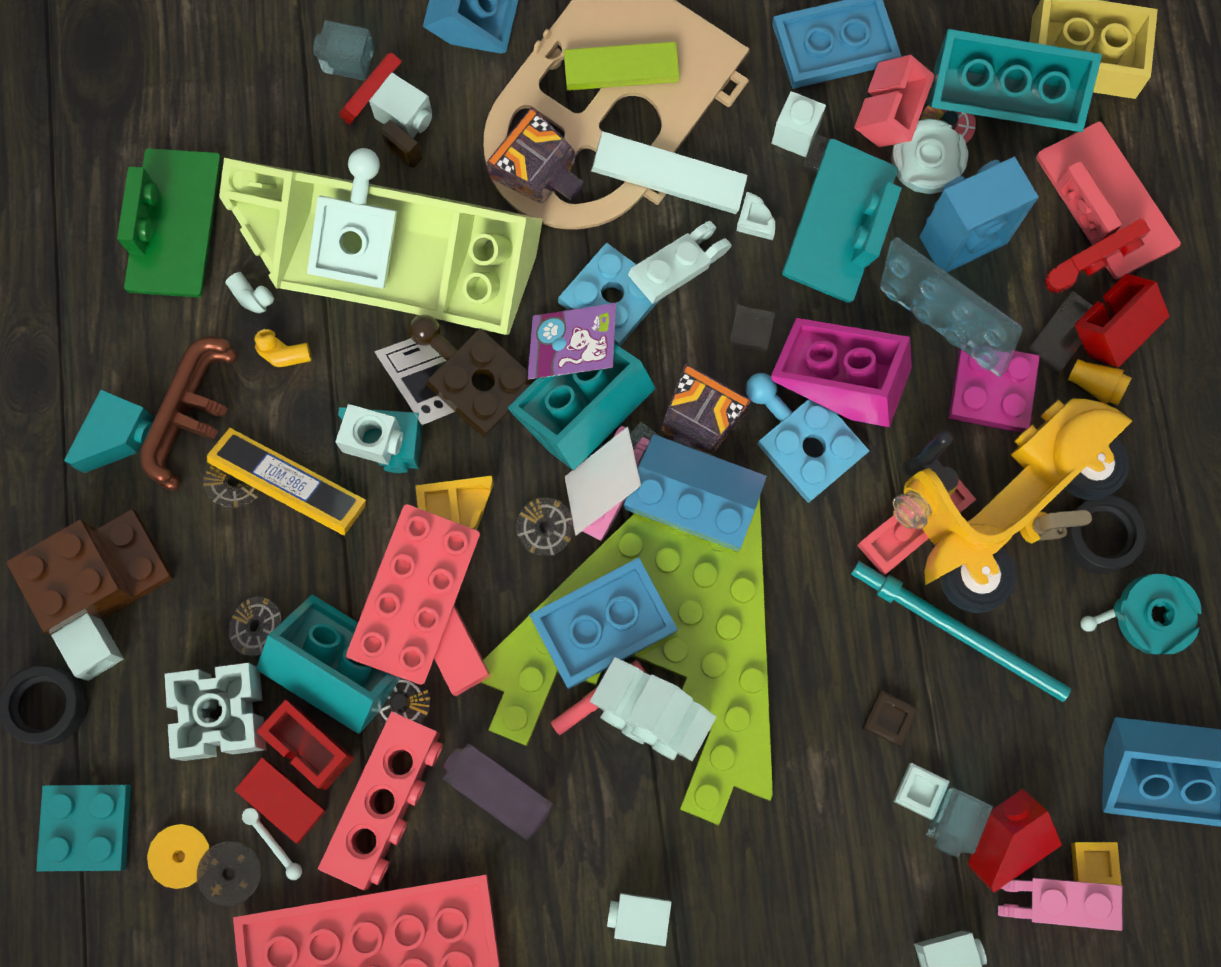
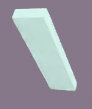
M603 131L591 170L592 172L733 214L739 211L748 176Z

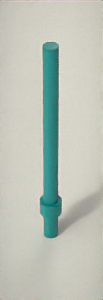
M858 561L851 572L852 576L878 591L876 595L889 603L893 600L1061 702L1068 698L1071 692L1070 687L902 587L903 582L890 574L885 577Z

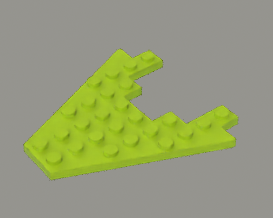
M760 497L739 552L634 513L533 611L535 612L623 565L640 558L678 631L631 657L686 678L682 690L693 698L692 701L702 705L716 716L680 807V810L716 825H719L733 787L771 801L773 795ZM530 615L483 660L491 677L480 682L504 692L489 731L525 746L529 744L558 673ZM601 672L585 680V682L596 686Z

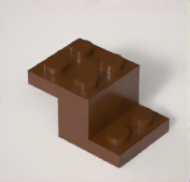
M133 509L98 529L82 520H78L6 562L42 631L49 635L86 613L104 620L174 579L138 513Z

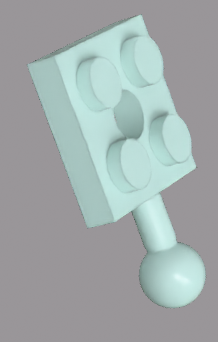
M360 148L355 150L348 160V168L354 176L351 200L318 196L307 274L384 289L387 283L398 210L366 204L369 179H372L378 173L380 161L372 150ZM347 231H354L360 235L362 248L358 253H351L344 248L342 238Z

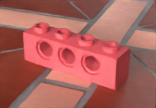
M391 711L318 870L361 890H369L373 883L376 885L381 883L390 861L384 859L391 843L398 845L407 827L408 822L402 820L409 804L413 806L417 804L424 790L425 782L420 780L426 766L433 767L443 748V744L438 742L441 736L440 733ZM407 751L413 759L412 768L408 773L398 775L392 766L393 759L398 753ZM383 790H389L395 798L394 807L387 814H381L375 808V798ZM364 829H370L376 836V846L368 854L361 852L356 843L359 833Z

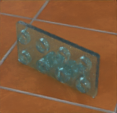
M896 237L890 242L880 289L884 291L889 299L900 303L911 311L919 321L928 324L942 334L950 344L961 348L973 357L981 367L1001 377L1007 371L1023 328L900 238Z

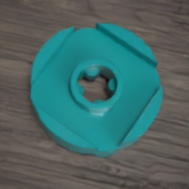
M1147 574L1136 578L1127 585L1122 592L1121 598L1115 602L1114 613L1118 618L1122 634L1133 647L1146 654H1175L1187 648L1197 637L1200 628L1196 627L1198 622L1197 614H1201V604L1194 589L1183 579L1166 574ZM1154 606H1164L1167 611L1163 614L1165 620L1163 624L1153 620L1152 609Z

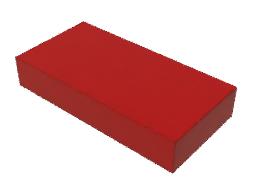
M392 52L391 54L388 53L343 107L339 117L350 125L391 72L393 73L402 61Z
M261 758L234 790L296 844L301 843L327 811L265 758Z

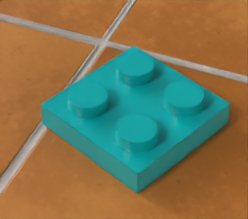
M131 785L43 786L36 871L126 870Z

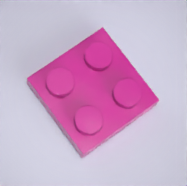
M962 341L958 350L948 419L1023 433L1030 427L1040 356Z

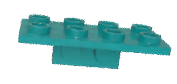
M830 139L824 150L782 275L846 303L852 302L857 293L865 267L879 257L902 187L893 184L898 171L897 166L838 140Z

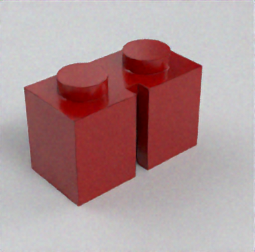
M1127 273L1103 295L1112 317L1111 320L1104 303L1097 301L1074 324L1088 357L1117 368L1170 316L1157 282Z
M286 699L256 731L283 757L293 759L290 763L319 789L327 790L355 759L298 705Z

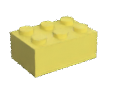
M1040 0L1032 16L1029 42L1102 54L1093 92L1136 99L1151 78L1158 9L1101 0Z

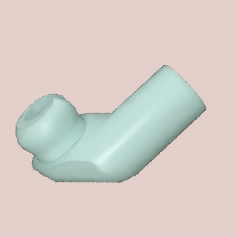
M241 272L234 273L225 282L240 305L255 313L265 312L267 310L266 307L274 301L272 293L266 287L258 286L254 291Z

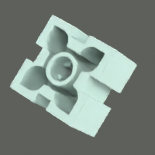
M614 657L590 700L591 703L604 711L600 717L602 720L622 730L624 735L642 745L644 742L652 745V749L671 760H674L676 755L679 754L693 761L716 719L714 714L702 705L692 701L693 698L676 685L652 674L644 673L639 668Z
M244 663L215 667L216 678H211V674L198 669L165 674L167 708L178 711V723L168 724L170 759L187 761L217 757L216 746H221V752L229 754L266 750L265 739L256 732L263 725L264 717L253 714L252 702L262 701L260 672L256 670V666ZM217 703H219V706L222 707L221 716H219L218 720L210 718V712L217 710Z

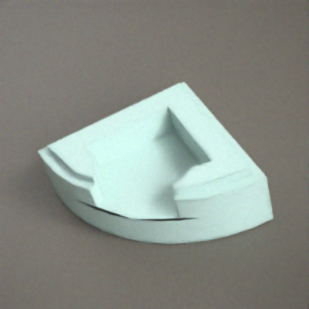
M747 192L736 231L773 240L775 234L774 217H772L771 212L760 197Z

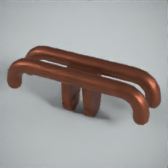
M207 336L199 338L190 344L181 359L140 452L142 469L148 477L167 490L175 491L180 487V479L172 475L165 466L180 429L209 439H215L218 432L213 426L188 417L189 409L193 408L221 417H225L228 410L226 406L196 395L211 364L218 361L234 363L237 360V352L230 348L229 342L224 338Z

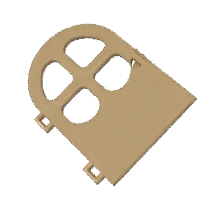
M572 0L550 30L546 29L544 31L543 39L535 43L534 51L492 106L485 125L483 145L489 175L491 177L498 167L489 160L507 140L512 119L523 108L533 110L564 132V139L557 150L563 156L567 150L565 158L568 160L567 165H570L582 149L587 148L594 152L597 151L602 134L599 125L618 100L627 96L642 97L654 106L661 120V131L651 146L675 153L714 99L730 107L744 89L749 80L735 70L744 60L750 49L676 0ZM676 42L680 75L679 82L601 88L582 113L571 112L544 94L539 88V84L548 70L557 69L561 65L562 60H564V49ZM732 80L737 83V86L730 95H727L722 90ZM551 156L543 165L545 169L541 168L537 174L545 179L548 174L546 170H550L559 159ZM559 161L553 167L546 179L549 184L547 191H544L543 201L541 198L535 199L491 177L501 196L520 214L543 218L542 225L560 229L576 230L600 226L629 211L643 196L659 205L666 193H656L649 188L624 181L618 189L601 199L587 203L570 204L559 199L553 189L555 183L567 169L566 167L555 175L561 169L562 161ZM535 174L527 175L528 188L536 194L542 192L547 182Z

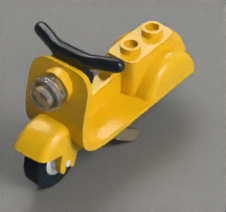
M1071 399L1063 404L1060 400H1057L1041 415L1045 422L1038 429L1031 425L1014 440L1019 447L1011 456L1024 470L968 522L962 517L950 498L959 482L958 474L950 467H943L937 459L951 445L953 437L948 431L939 432L916 456L904 462L903 471L905 474L910 475L911 478L905 483L904 495L899 494L893 499V506L895 508L893 514L897 521L909 529L912 527L923 529L930 541L935 545L927 558L924 570L925 585L939 578L941 589L948 600L961 610L973 613L991 611L1005 603L1014 590L1016 573L1012 559L1002 546L1018 531H1020L1026 542L1033 544L1036 541L1061 539L1067 535L1068 527L1088 525L1092 521V515L1087 510L1049 514L1041 512V510L1063 489L1075 497L1086 500L1102 499L1120 489L1128 476L1129 460L1127 451L1117 436L1133 420L1116 408L1102 402L1089 399Z

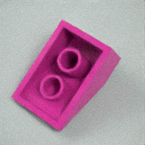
M796 318L771 378L773 382L850 420L890 427L912 369L910 337Z

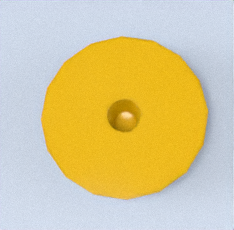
M184 824L169 826L159 832L151 842L147 855L148 868L154 879L165 887L174 889L189 887L200 880V877L203 876L208 868L209 859L206 856L211 857L209 843L203 833L193 826Z

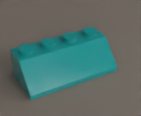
M947 29L934 66L933 74L935 76L926 104L931 108L1083 132L1102 54Z

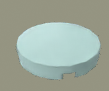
M930 118L919 120L912 141L893 145L891 162L898 168L896 176L902 184L915 192L926 194L943 192L942 188L951 180L961 176L966 168L968 150L960 133L957 134L955 130L951 129L952 126L945 121Z

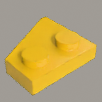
M492 476L415 485L418 508L477 530L494 485Z

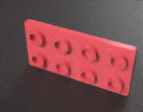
M1097 122L1085 128L1083 132H1077L1037 154V161L1092 246L1140 218L1145 220L1151 230L1142 238L1145 245L1124 257L1119 251L1106 259L1109 263L1106 268L1113 279L1118 280L1126 273L1129 274L1180 246L1181 242L1101 122Z
M404 505L359 618L346 657L413 683L424 684L479 539V531L414 506Z

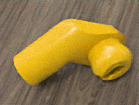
M269 329L260 330L255 335L256 351L273 366L285 367L312 361L308 342L287 346L276 338L275 333Z

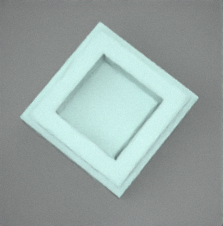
M909 763L893 802L933 820L950 781L913 763Z

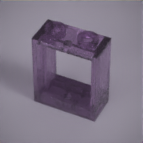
M469 743L464 750L457 747L443 766L448 771L443 780L526 840L533 839L555 807L546 798Z

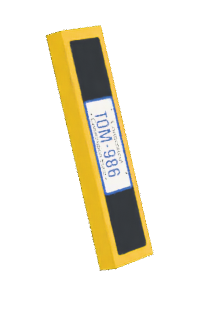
M232 428L227 430L207 454V463L344 536L366 506V500Z

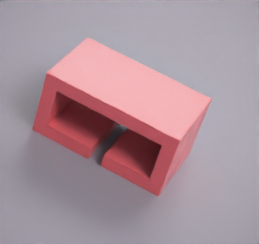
M912 55L879 62L868 89V93L872 97L865 98L854 128L878 147L912 141L935 75Z

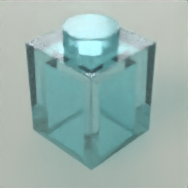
M325 20L322 34L316 35L313 46L314 56L318 58L322 72L366 81L374 52V44L369 29Z
M955 788L946 789L926 836L937 840L935 848L959 858L961 852L974 854L993 806Z

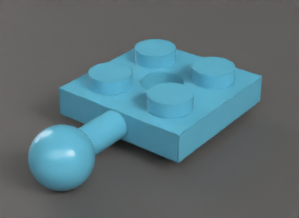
M608 243L600 249L558 297V303L567 310L611 304L604 300L602 292L608 288L620 290L623 298L616 302L614 343L619 347L659 301L654 304L650 302L628 276L630 269L636 264ZM562 337L555 339L552 343V348L556 351L562 350L566 346V340Z
M757 373L747 381L746 394L752 402L765 404L781 422L760 439L757 445L809 503L864 457L869 450L836 412L810 399L792 412L776 394L777 384L772 381L771 376L766 373ZM816 438L821 442L823 453L820 457L813 458L804 452L803 441L805 439Z

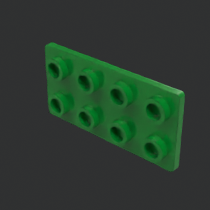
M148 148L145 150L143 167H128L117 240L129 253L124 288L128 293L197 298L203 295L222 161L218 153Z

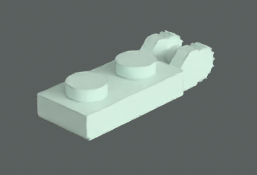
M708 221L697 227L690 235L688 233L632 267L628 276L650 302L654 304L706 271L711 263L727 253L731 248V243L726 238H723L704 252L699 244L710 238L716 230V226L711 221Z

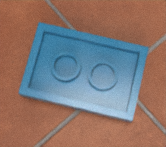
M842 0L774 16L772 25L792 89L875 70L879 62L902 57L883 0Z
M640 558L529 614L567 689L608 669L614 657L623 661L678 631Z

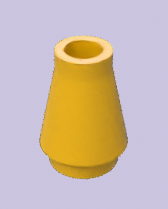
M1078 359L1068 380L1080 386L1102 403L1108 404L1109 402L1118 406L1132 377L1123 374L1124 370L1088 363Z

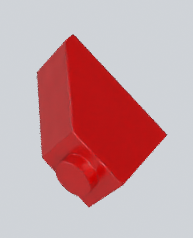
M1021 789L988 813L968 865L993 893L1062 846L1048 811L1024 789Z

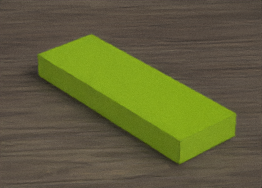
M676 42L564 49L567 90L679 82L680 75Z

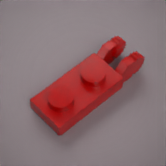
M1140 218L1061 263L1056 269L1053 268L1052 271H1049V275L1047 274L1044 285H1046L1049 291L1052 293L1056 292L1057 294L1063 292V289H1069L1075 284L1078 274L1085 271L1089 277L1109 265L1106 260L1108 257L1119 251L1124 257L1145 245L1142 238L1151 230L1145 220Z

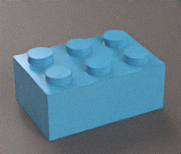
M1015 156L1002 163L999 160H993L981 167L976 175L967 179L964 176H959L942 188L943 192L939 200L934 204L935 208L926 219L927 223L919 237L940 274L943 275L1008 244L1039 196Z

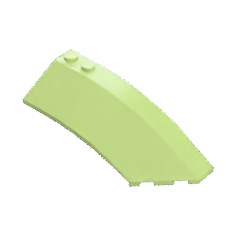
M224 158L219 197L226 209L232 210L241 224L242 228L240 231L254 254L260 256L270 271L268 276L276 289L281 288L416 315L426 314L435 319L509 335L536 259L543 218L369 184L366 204L398 210L386 287L382 289L307 274L318 196L322 195L350 201L353 187L352 180ZM347 231L343 235L342 244L347 251L358 253L362 248V239L358 233Z

